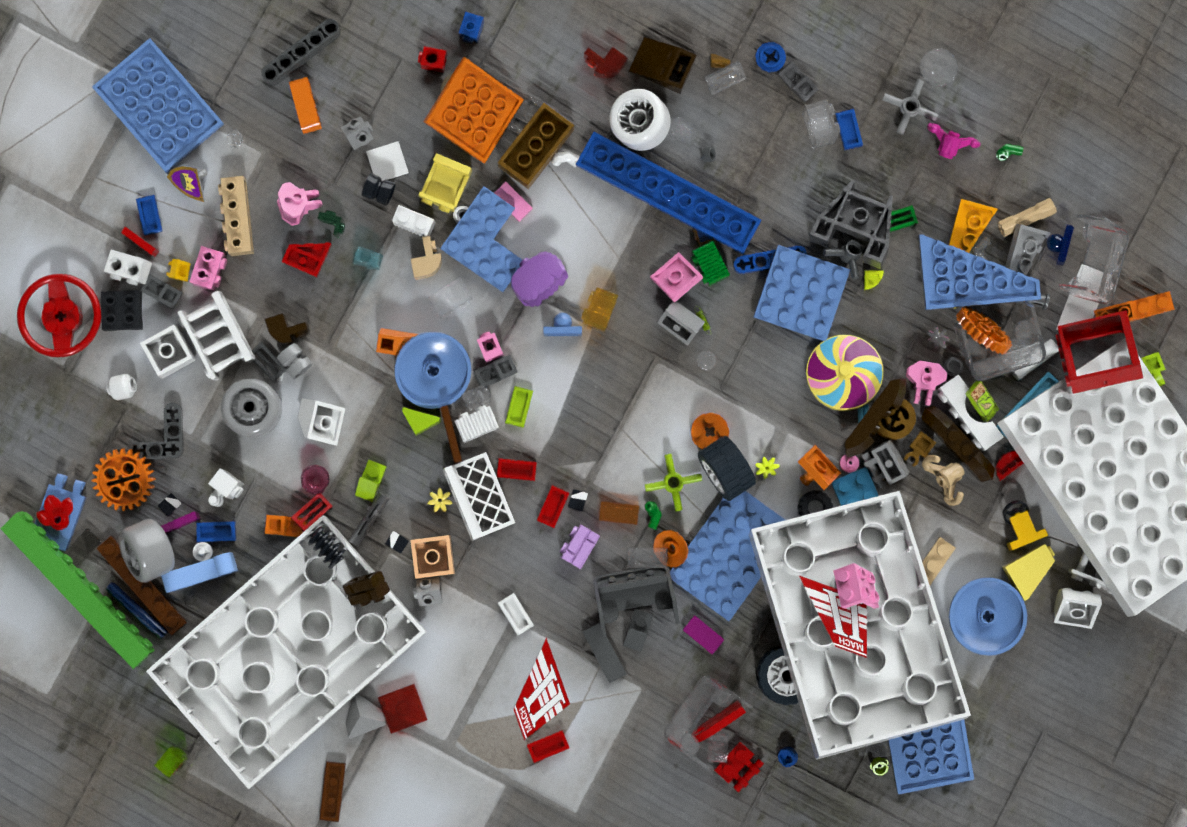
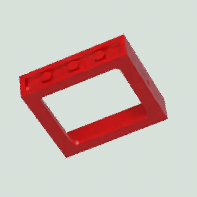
M1127 310L1058 326L1059 334H1056L1058 346L1062 345L1061 348H1058L1061 359H1065L1062 362L1064 373L1068 372V375H1065L1067 387L1071 386L1073 394L1143 378ZM1116 333L1124 334L1131 360L1130 365L1077 376L1070 348L1072 343Z

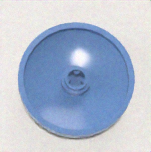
M425 332L409 339L399 350L394 364V376L399 390L410 402L423 408H441L442 406L452 404L465 392L471 378V362L465 348L455 338L441 332Z
M979 578L966 583L954 595L949 607V624L956 640L967 650L980 655H998L1014 647L1023 636L1027 625V609L1019 592L1007 582L996 578Z

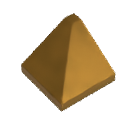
M711 54L710 67L728 68L730 66L729 59Z

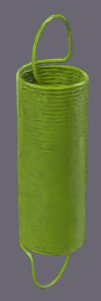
M702 310L696 312V316L705 321L702 326L703 330H710V325Z

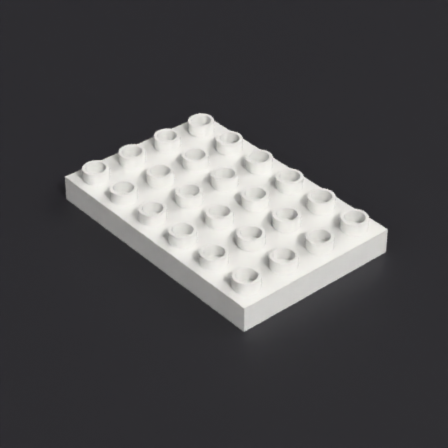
M1125 338L1076 370L1077 376L1130 365L1131 360ZM1140 357L1142 379L1073 394L1071 386L1067 387L1066 380L1063 378L997 423L1127 617L1136 616L1187 580V426Z
M900 491L751 529L749 538L816 760L964 720L971 716ZM855 563L873 573L875 577V590L879 595V607L874 609L867 605V658L835 647L799 576L837 589L833 570Z
M324 515L146 671L248 789L258 783L427 632L391 590L384 595L385 599L380 602L374 603L372 600L371 603L363 607L360 604L354 606L350 604L343 585L352 578L375 571ZM322 525H325L323 533L330 531L328 538H336L333 544H341L338 550H346L343 554L346 557L332 569L328 568L331 562H323L326 556L319 557L320 550H313L315 544L308 545L310 538L307 537Z

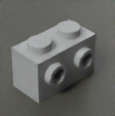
M676 301L669 305L657 323L686 345H689L705 321Z

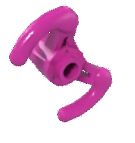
M929 123L927 125V129L935 133L941 142L938 154L945 158L953 159V156H956L960 148L969 145L972 148H979L981 146V143L973 137L959 138V133L950 130L949 133H946L938 124Z

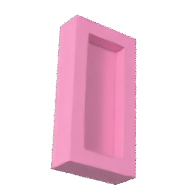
M507 182L494 192V194L515 207L511 215L519 222L533 210Z

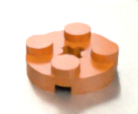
M702 414L692 424V441L701 450L722 436H729L728 424L718 414ZM713 427L715 429L713 432L715 436L712 437L710 435L707 437L705 429Z

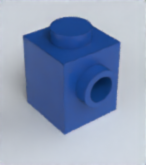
M465 12L459 30V36L462 38V41L470 44L473 42L478 43L484 25V17Z

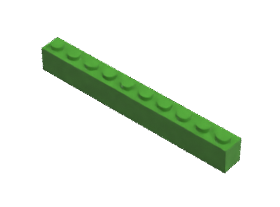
M23 511L17 512L0 528L133 669L138 667L155 651L152 648V643L139 634L138 628L125 619L126 616L123 612L113 607L112 601L99 592V587L86 578V574L82 569L76 568L72 563L73 560L59 550V545L46 536V531L33 522L30 514Z

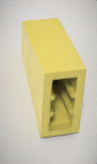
M1041 544L1002 567L1012 586L1019 592L1024 601L1029 599L1055 562L1053 558L1055 554L1051 547L1046 546V544Z

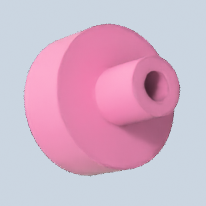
M844 455L839 462L840 468L846 473L855 472L859 467V459L856 455L848 458Z

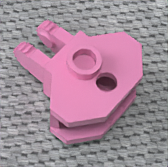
M291 182L282 184L277 200L281 218L291 226L300 224L303 216L308 214L309 210L318 209L323 205L321 200L308 201L317 198L319 191L316 189L305 191L304 188L299 189Z
M918 361L907 368L906 377L914 385L913 389H915L913 402L915 404L919 403L920 392L923 390L927 391L925 405L930 406L935 387L947 379V372L940 364Z

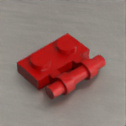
M739 741L714 771L728 784L735 778L738 782L733 788L739 793L743 787L746 788L749 785V780L761 771L759 769L764 763L758 759L753 764L750 759L754 754ZM746 765L750 769L741 777L738 773Z

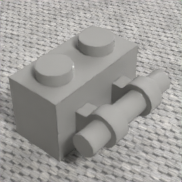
M892 439L874 447L871 451L874 456L873 458H871L868 452L861 455L865 461V467L869 468L873 475L874 483H877L880 489L886 486L884 478L891 485L909 474V470ZM875 463H878L882 470L881 473L878 471Z

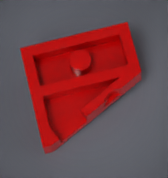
M329 242L301 245L289 244L282 263L317 278L332 244Z

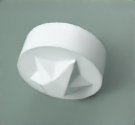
M200 542L193 548V556L198 561L208 560L213 555L212 546L206 542Z

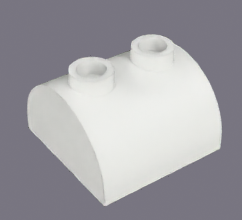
M1071 588L1060 589L1054 606V623L1092 629L1102 605L1101 595L1093 594L1090 591H1074Z

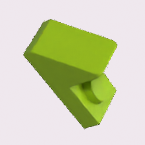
M368 460L363 475L359 478L355 496L373 502L387 466Z

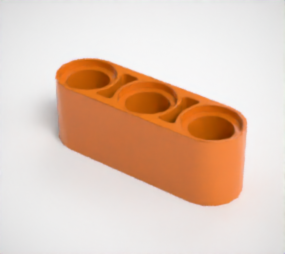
M308 77L290 81L289 85L303 134L322 129Z

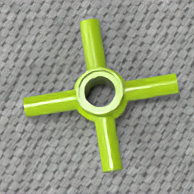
M666 454L664 456L668 474L663 481L645 484V490L648 492L665 488L668 492L672 493L675 512L682 511L679 491L683 488L684 484L703 481L702 475L700 473L682 477L679 473L675 472L672 454ZM672 477L677 478L679 481V485L676 488H671L668 484V480Z

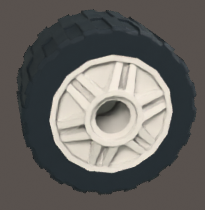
M782 646L772 648L760 659L756 669V680L758 681L759 689L767 698L775 703L783 705L797 704L798 698L791 675L788 680H783L782 673L785 670H789Z

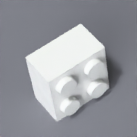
M172 325L140 343L158 377L162 379L196 361L180 329L176 325Z

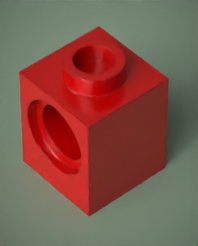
M424 46L423 52L420 51L418 56V63H420L421 68L444 73L447 51ZM430 56L437 57L434 63L427 62V59Z

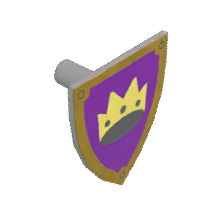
M183 165L170 171L167 178L179 191L192 199L205 202L201 179L208 174L205 169L198 171L196 167Z

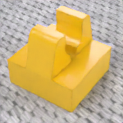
M172 259L168 263L171 266L170 273L167 272L166 275L172 279L188 282L191 263Z

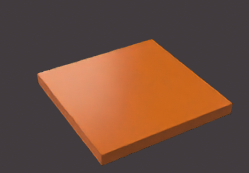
M463 57L423 122L485 164L524 99L469 59Z

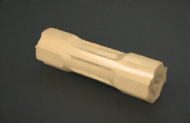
M1048 198L1029 209L997 223L1003 237L1014 233L1016 224L1027 226L1040 219L1047 218L1057 212L1053 201Z

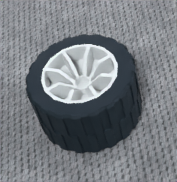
M722 436L698 452L699 462L706 475L727 501H731L756 484V478L751 467L729 437Z

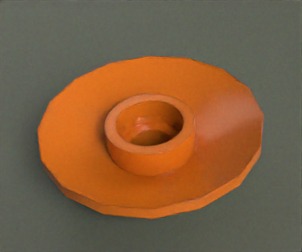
M664 530L655 538L654 552L661 563L668 567H678L685 562L688 556V547L686 541L678 532Z

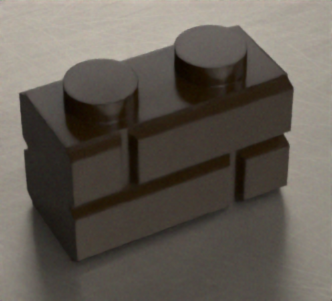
M382 571L352 578L343 585L349 602L353 606L360 604L363 607L371 603L372 600L374 603L380 602L385 599L384 595L390 592L387 582L384 581L385 578Z

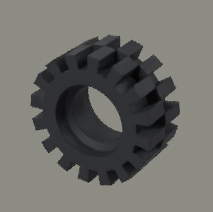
M819 490L805 493L797 505L800 516L811 514L808 511V505L813 500L819 501L823 506V510L833 508L831 498Z

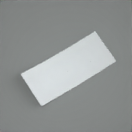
M1081 264L1058 326L1093 318L1094 310L1097 309L1099 303L1086 299L1100 301L1110 275Z

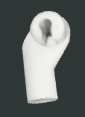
M567 151L557 152L553 156L551 163L554 166H559L561 163L567 162L576 168L578 158Z

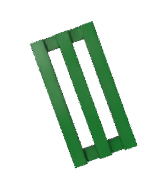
M913 205L891 212V216L908 211L911 213L891 220V224L910 218L913 221L891 227L890 233L918 224Z

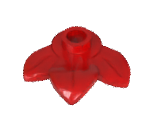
M48 495L44 501V510L36 513L38 521L42 525L51 526L55 530L67 528L69 525V515L73 511L72 500L66 498L61 502L57 497ZM61 517V521L57 523L58 518Z

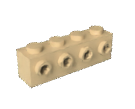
M244 176L220 178L221 184H218L219 195H222L223 203H220L221 214H224L225 221L222 222L223 232L227 235V240H224L225 251H228V254L231 256L254 254L246 178Z

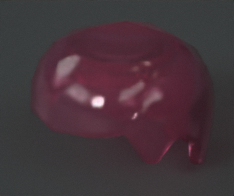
M309 465L301 473V486L308 493L313 495L323 493L329 485V473L320 465Z

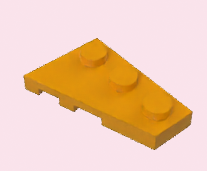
M961 199L948 245L969 253L998 209Z

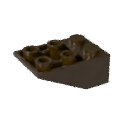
M644 37L629 72L681 94L697 55L680 47Z

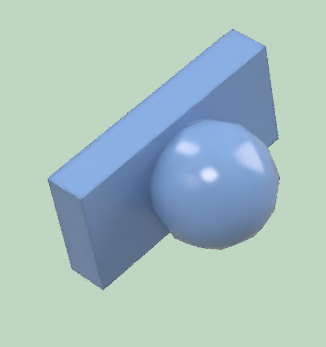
M559 313L555 316L553 320L554 327H543L544 336L582 335V326H572V318L567 313Z

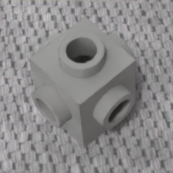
M361 116L350 120L348 124L341 127L354 150L367 145L374 139L370 133L373 131L368 121L364 122Z
M439 576L416 580V588H413L414 599H418L420 607L443 603Z

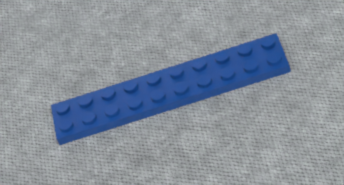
M593 132L576 162V166L741 254H744L761 223V219L596 132Z

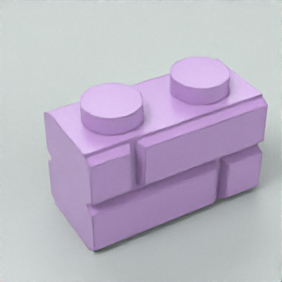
M580 524L579 527L575 526L569 536L572 539L569 544L565 542L560 550L561 558L579 569L582 568L600 538V535Z

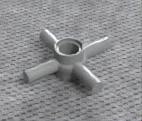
M917 79L910 97L902 100L885 93L882 99L900 107L903 116L896 132L901 135L904 134L910 117L919 114L934 121L937 119L938 114L922 108L918 100L924 84L922 80ZM907 103L913 104L914 107H915V110H914V111H909V110H907L906 104H907Z

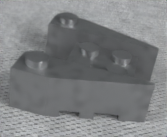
M851 181L842 190V193L829 204V207L817 217L810 233V241L828 248L835 230L869 242L863 255V262L881 269L889 249L893 196L890 195L887 203L883 204L853 192L854 181Z

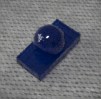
M1066 225L1064 236L1053 234L1046 241L1047 248L1050 251L1059 252L1057 265L1063 266L1065 264L1074 230L1072 225Z

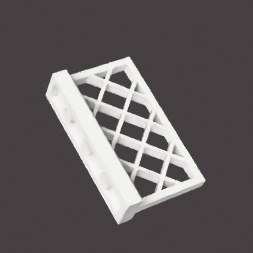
M486 452L443 469L471 541L515 524ZM484 458L486 463L484 472L474 468L476 461ZM464 466L470 469L466 479L458 475L457 468ZM472 470L483 474L479 484L468 480ZM484 476L492 478L494 482L492 489L481 485ZM467 483L477 486L474 496L466 494L465 487ZM479 488L490 492L486 502L476 498ZM492 493L500 497L499 507L488 503ZM474 500L485 504L481 514L473 511L472 505ZM487 506L497 510L494 519L483 516ZM499 511L507 514L509 522L502 524L495 521ZM482 518L492 522L490 529L484 532L481 531L479 526Z

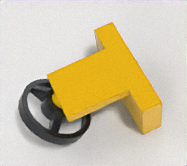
M1014 500L1003 509V519L1006 523L1012 525L1017 536L1016 540L1007 543L1009 551L1048 536L1046 529L1035 530L1029 516V507L1024 501ZM1022 504L1019 508L1007 511L1012 505ZM1006 514L1011 516L1009 518L1010 521L1006 519Z

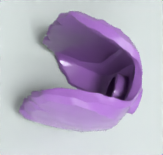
M546 251L540 252L530 259L525 258L520 262V267L511 278V287L515 295L525 306L538 307L542 304V300L548 299L549 296H552L558 290L559 285H564L566 279H568V274L562 261L556 255Z

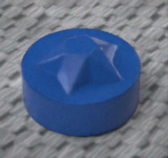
M785 747L779 751L778 760L782 766L791 767L797 763L798 754L794 748Z

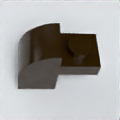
M283 313L265 319L269 334L277 342L284 345H292L294 343L292 337L301 338L306 336V332L310 331L306 322L289 327L286 316Z

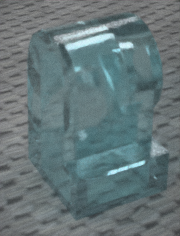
M358 246L352 264L380 270L384 255Z

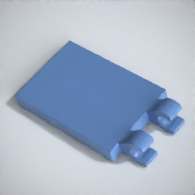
M58 473L55 485H48L39 511L44 510V501L48 495L57 497L61 502L66 498H70L73 503V511L69 515V525L63 530H55L51 526L42 525L37 518L35 524L46 531V536L50 540L55 541L59 545L60 550L67 551L87 498L82 496L86 482L75 480L73 492L63 489L68 476ZM61 517L58 518L57 523L61 521Z

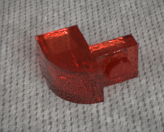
M589 47L584 52L585 62L592 68L597 67L594 70V75L599 78L608 79L615 77L628 63V58L614 47L611 48L604 59Z

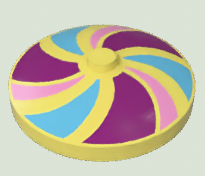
M837 335L821 342L811 353L806 369L807 383L813 396L824 406L838 411H852L867 405L879 392L883 380V364L876 349L864 339L852 335Z

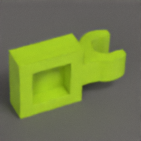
M1159 352L1142 357L1141 360L1158 385L1163 386L1165 381L1161 372L1166 369Z

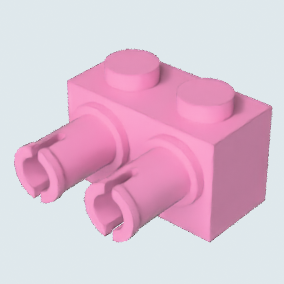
M201 246L189 282L195 286L215 291V288H218L221 282V270H224L227 264L226 255L223 252Z

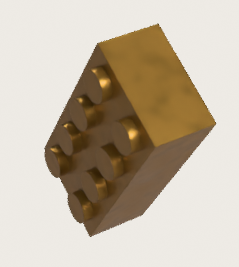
M543 103L497 162L498 167L529 190L552 160L555 153L559 151L572 134L574 125Z

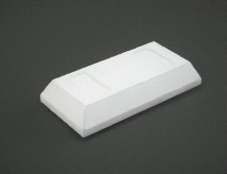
M514 593L498 602L517 636L534 626Z

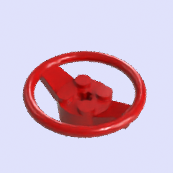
M51 274L38 279L23 293L17 308V324L23 339L32 349L49 357H67L82 351L93 341L101 323V307L93 289L83 280L68 274ZM65 282L78 286L87 294L92 303L94 313L89 333L80 343L73 347L74 332L82 325L83 314L81 308L71 300ZM47 283L49 302H46L43 306L41 319L46 330L52 333L54 350L37 343L29 334L25 324V309L28 300L38 288ZM61 313L66 315V318H63L62 322L60 319H58Z

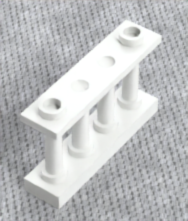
M220 291L211 294L213 297L211 303L189 315L182 310L178 311L180 316L178 321L183 328H186L206 367L204 368L206 376L215 381L219 380L217 372L239 360H245L248 363L255 360V355L252 353L231 308ZM214 309H219L222 315L219 320L197 332L191 324L192 321ZM223 326H228L231 332L228 337L204 349L200 338ZM231 343L237 344L239 348L238 353L214 366L212 365L208 355Z

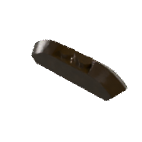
M906 379L891 380L844 443L847 458L862 453L874 443V440L869 435L876 434L881 427L878 423L882 418L886 420L891 414L892 410L889 409L891 406L897 410L900 408L906 393Z
M926 407L921 419L980 482L993 480L995 468L983 453L938 407Z

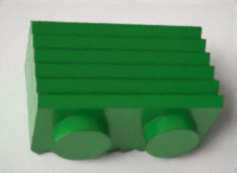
M713 241L692 251L693 256L690 258L693 265L699 267L700 274L703 276V284L707 283L710 287L730 276Z

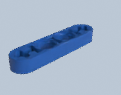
M802 246L787 247L807 254L806 249ZM776 250L737 257L733 268L738 274L769 270ZM764 257L766 265L763 267L757 266L755 263L756 258ZM749 258H752L753 269H750L751 265L745 266L744 270H741V267H737L740 260H743V263H749Z

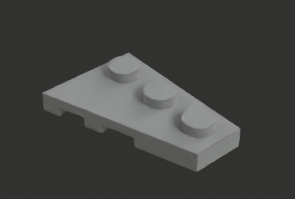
M1016 224L1005 267L1027 275L1033 265L1032 261L1035 255L1040 253L1043 248L1041 247L1045 238L1048 239L1051 233Z

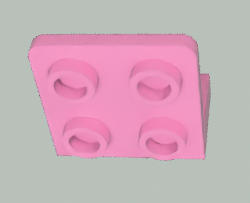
M855 563L833 570L842 608L846 609L860 603H864L874 609L879 607V595L875 590V577L872 572Z

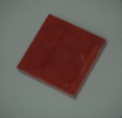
M415 683L378 697L391 734L428 720Z

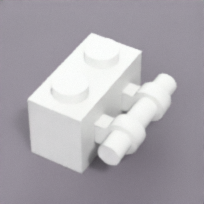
M220 468L208 483L215 489L208 501L210 505L220 507L224 503V496L229 499L238 498L244 490L242 488L244 483L228 471Z

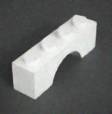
M958 374L937 389L939 392L938 397L943 403L946 402L949 405V412L962 423L960 427L965 434H970L973 439L971 442L981 451H985L1001 440L1003 435L993 421L982 423L969 416L965 407V393L969 388Z

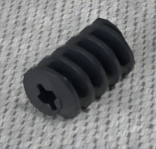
M322 525L307 537L310 538L308 545L315 544L313 550H320L318 556H326L323 562H331L328 568L332 569L346 557L343 556L346 550H338L341 544H333L336 538H328L330 531L323 533L325 525Z

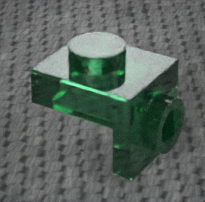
M325 210V213L319 211L318 220L322 223L334 225L333 235L339 238L340 234H343L345 230V223H343L342 217L336 216L335 212Z

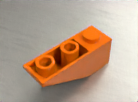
M381 328L378 334L376 352L397 355L402 346L418 334Z

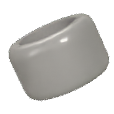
M243 379L231 385L225 392L221 402V413L225 423L231 430L245 437L256 438L270 433L277 426L282 414V404L278 393L267 383L258 379ZM249 402H253L255 405L252 412H247L245 409Z
M145 519L124 528L119 533L118 543L124 562L131 574L139 582H149L169 573L174 568L175 557L166 533L157 521Z

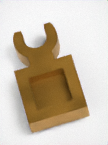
M920 431L909 446L913 451L907 453L903 460L906 461L912 456L914 463L911 466H916L919 463V456L925 458L936 442Z

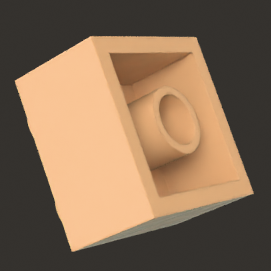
M450 535L411 540L415 579L455 574Z

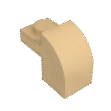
M430 236L422 237L426 256L411 259L415 280L435 275L442 265L441 253L434 254V252H437L435 240L431 241Z

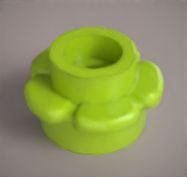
M876 757L870 763V769L876 775L882 776L887 773L889 762L886 758Z

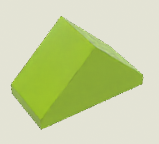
M405 407L402 409L416 436L441 422L440 417Z

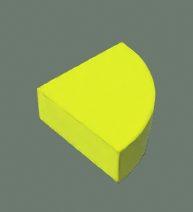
M865 270L864 290L872 289L878 285L883 277L884 270Z

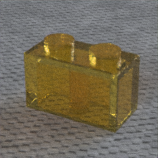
M598 287L595 292L591 291L588 302H591L589 309L585 308L581 317L584 320L583 325L605 333L618 295Z

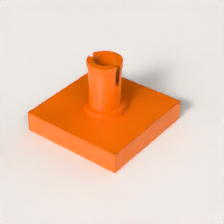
M816 445L798 461L806 470L800 476V481L806 486L815 480L825 490L841 474L837 467Z

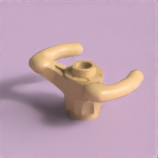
M936 455L926 456L922 461V466L925 471L934 474L937 483L943 487L944 501L948 505H959L963 500V492H958L955 498H953L956 482L961 480L964 475L963 467L957 462L954 464L950 463L946 467L932 464L930 462H940V457Z

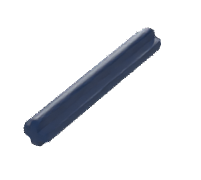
M111 582L106 587V591L159 639H163L167 635V630L115 583Z

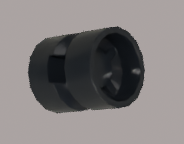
M370 173L365 181L361 195L368 199L376 198L378 203L387 206L393 196L396 183L387 179L381 181L379 176Z

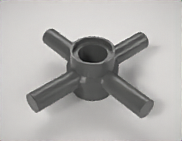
M843 232L845 244L841 248L823 249V256H839L842 262L849 264L852 280L859 279L856 261L860 256L864 255L866 248H862L859 242L852 240L851 235Z

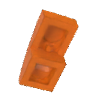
M266 516L265 534L299 537L303 533L301 528L291 520V517Z

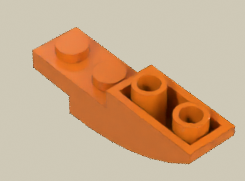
M1170 291L1097 309L1094 310L1095 317L1127 310L1129 321L1132 322L1175 309Z

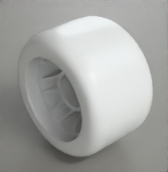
M632 89L623 93L615 100L610 110L609 123L614 135L624 145L634 150L645 151L658 146L666 138L670 129L671 118L666 105L654 93L645 89Z

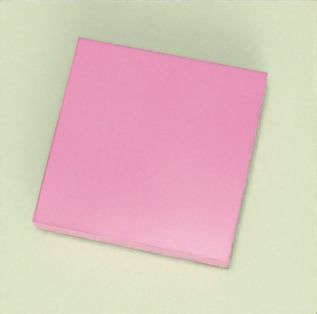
M678 252L652 274L650 278L675 303L702 280L703 276Z

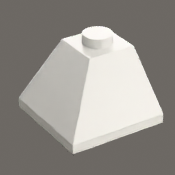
M302 398L298 420L304 437L337 446L345 408Z

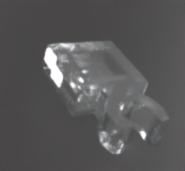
M888 740L865 746L866 750L864 752H858L861 756L867 755L869 752H872V757L891 756Z

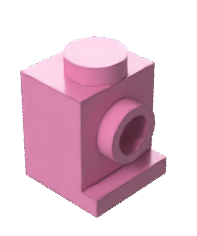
M489 331L479 335L480 339H477L486 363L504 356L495 333L491 334ZM487 344H493V349L488 350L486 348Z

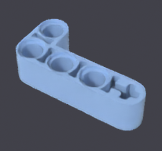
M228 552L214 556L212 559L170 571L161 577L166 593H170L238 572L233 553Z

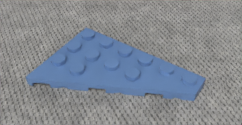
M918 235L925 310L1041 299L1040 282L1038 279L967 253L939 240H934L925 235Z

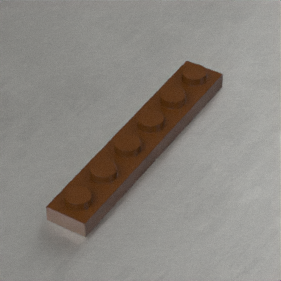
M110 536L96 548L171 635H174L187 623L152 581L139 582L134 578L124 562L119 543L113 536Z

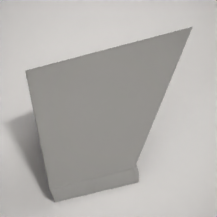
M359 694L352 698L346 721L349 739L386 725L383 711Z

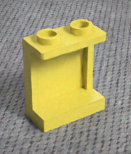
M436 153L433 159V166L418 196L422 199L421 202L426 205L432 206V204H435L443 212H454L470 178L472 169Z

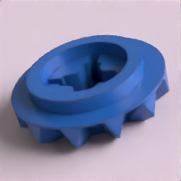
M774 42L762 44L755 56L757 65L761 70L768 73L777 72L783 67L786 60L784 49ZM775 51V61L771 60L770 62L766 63L767 56L765 55H771Z

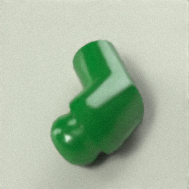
M1005 144L997 150L996 158L999 161H1005L1011 154L1022 156L1023 146Z
M648 501L644 506L651 517L647 527L657 530L662 512L655 502Z

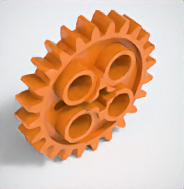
M965 306V308L962 307L957 313L956 319L963 326L962 329L966 330L972 339L979 344H983L986 349L990 348L992 352L995 351L997 354L1001 353L1003 355L1011 348L1012 341L1009 340L1010 337L1005 335L1006 332L1002 331L1001 327L992 319L985 317L982 312L979 313L976 309L973 310L971 307Z
M122 448L119 454L117 449L113 450V456L108 452L106 453V458H100L102 464H95V467L99 470L92 472V474L97 476V478L91 480L97 483L93 489H99L96 497L102 495L101 503L108 501V508L114 504L115 510H118L120 506L122 511H126L127 506L130 510H133L134 504L137 507L141 506L140 500L142 502L147 501L145 495H152L148 489L155 488L154 485L150 484L151 481L156 480L154 477H150L154 470H148L151 463L145 464L146 457L140 459V452L133 455V450L130 449L126 454L125 448ZM127 463L133 465L134 471L132 473L127 471ZM109 468L115 471L116 475L114 478L108 475ZM135 474L140 475V477L126 482H119L110 486L107 484L122 477L126 478ZM132 482L139 484L138 491L132 489ZM114 487H118L121 490L120 496L114 494Z

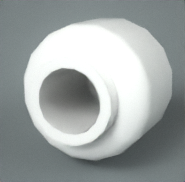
M121 374L111 377L106 389L113 399L123 400L133 397L137 390V384L130 375Z

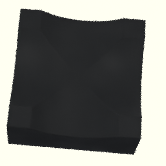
M140 290L101 292L102 330H143L142 292Z

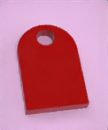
M737 700L700 725L691 736L696 743L704 741L745 714L746 711Z

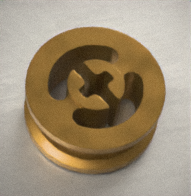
M904 399L900 406L906 412L907 420L904 419L902 412L899 411L896 416L898 421H895L892 425V428L902 425L903 430L899 432L888 431L880 421L878 425L881 427L877 431L880 436L885 439L898 440L912 431L916 422V413L913 406ZM892 409V412L889 416L894 415L896 409ZM889 416L885 420L887 426L890 425L892 420Z

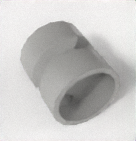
M293 343L277 356L279 362L284 367H288L287 372L293 379L301 376L313 365L306 355H302L303 351L297 343Z

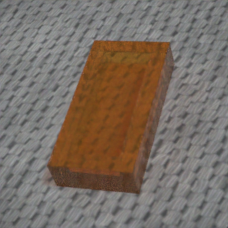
M601 501L599 521L637 525L639 506Z

